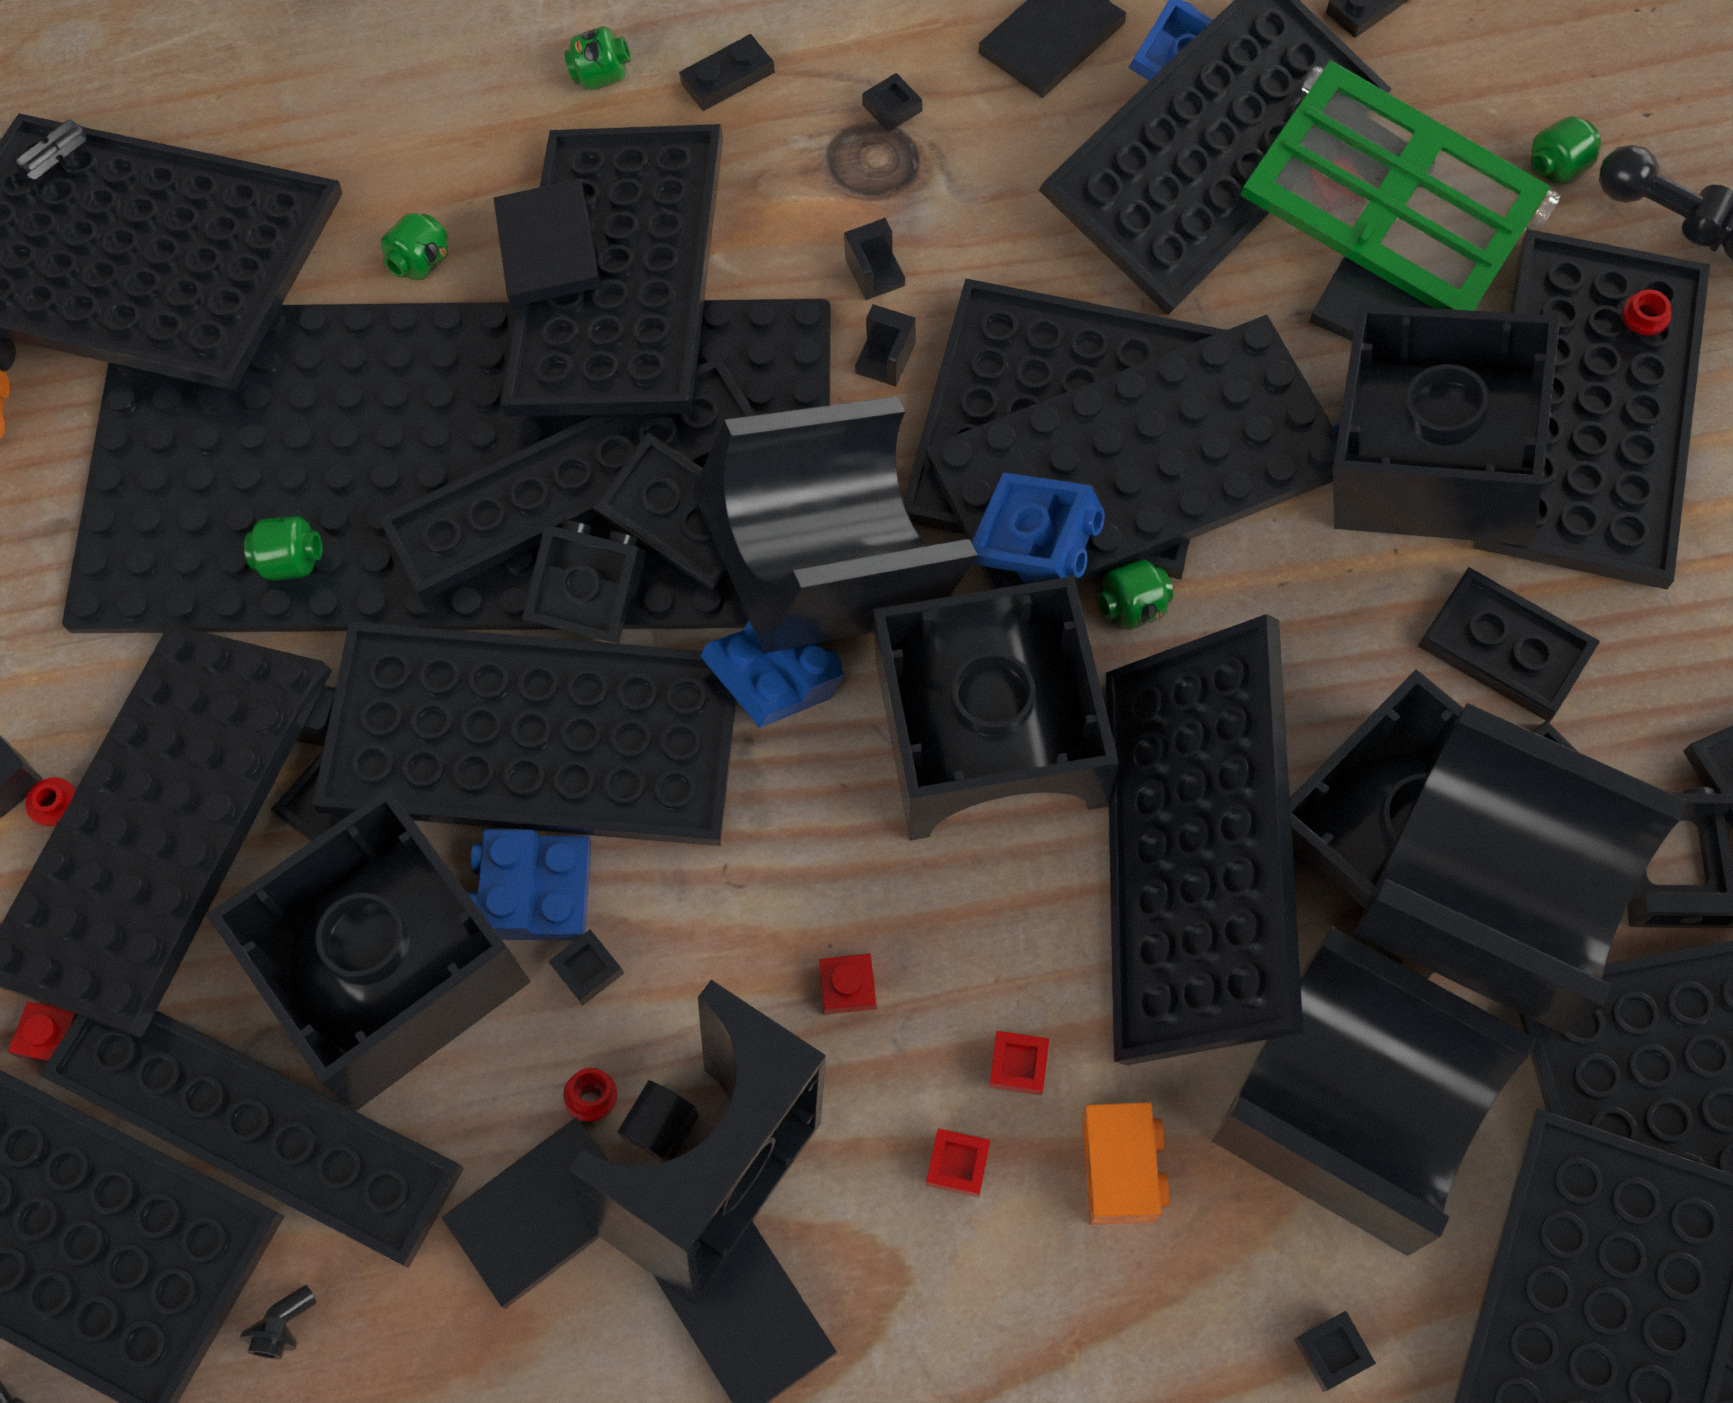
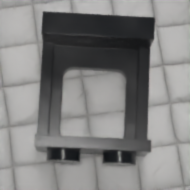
M1706 787L1692 788L1682 793H1672L1688 801L1680 821H1691L1698 828L1706 882L1705 885H1656L1648 879L1647 871L1645 870L1627 905L1630 927L1733 928V862L1725 813L1733 807V794L1714 793L1713 789Z

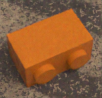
M1152 1102L1086 1105L1082 1113V1128L1090 1225L1155 1223L1162 1215L1161 1207H1169L1170 1201L1167 1174L1158 1173L1156 1152L1164 1151L1162 1119L1153 1118Z

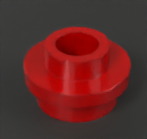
M1643 290L1632 295L1626 301L1622 309V318L1627 327L1641 335H1656L1661 333L1671 320V305L1668 298L1661 292Z
M50 777L39 781L31 788L26 797L25 808L28 816L39 825L46 827L56 826L72 800L76 789L67 780L58 777ZM56 794L55 801L51 805L44 807L45 802Z
M584 1068L579 1070L567 1081L564 1087L565 1107L572 1116L579 1120H600L610 1114L616 1105V1084L608 1074L600 1069ZM586 1093H596L600 1096L595 1101H584L581 1099Z

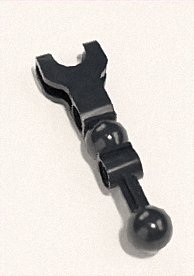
M1626 145L1618 147L1602 161L1598 180L1603 191L1612 200L1628 203L1639 201L1646 197L1685 217L1681 228L1684 236L1689 241L1699 246L1711 247L1710 250L1714 252L1722 244L1726 255L1733 260V190L1722 185H1709L1702 189L1700 194H1697L1658 174L1659 165L1655 156L1646 147Z

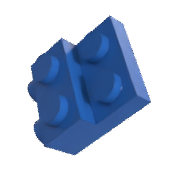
M1169 0L1128 68L1150 81L1204 30L1213 19L1198 11L1189 2Z
M1003 472L972 541V545L978 555L973 561V565L1017 572L1023 583H1035L1071 576L1080 578L1087 566L1085 546L1090 535L1098 536L1101 533L1105 521L1104 509L1092 486Z
M749 620L744 630L707 643L700 656L759 728L831 699L845 675L837 653L831 649L824 650L819 643L764 654Z
M484 830L483 844H474L471 853L473 874H480L478 892H470L469 896L502 940H577L586 933L592 842L589 836H538L535 830Z

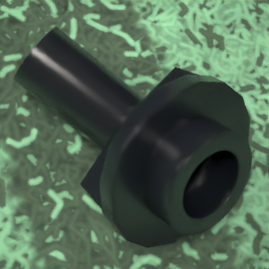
M307 1285L300 1287L273 1304L266 1311L263 1319L241 1332L240 1339L250 1344L249 1354L268 1359H281L283 1351H293L296 1349L297 1341L287 1327L286 1322L316 1304V1299Z

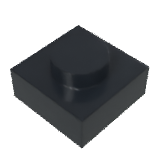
M897 73L862 93V105L887 132L922 112V99Z
M591 929L548 961L582 1006L624 974L620 965Z
M1347 1311L1294 1338L1296 1345L1323 1392L1376 1364Z

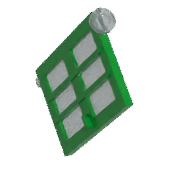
M1331 60L1324 70L1318 66L1313 68L1302 87V90L1307 93L1250 176L1240 194L1247 200L1434 309L1468 311L1475 310L1524 229L1539 231L1562 196L1550 189L1551 186Z

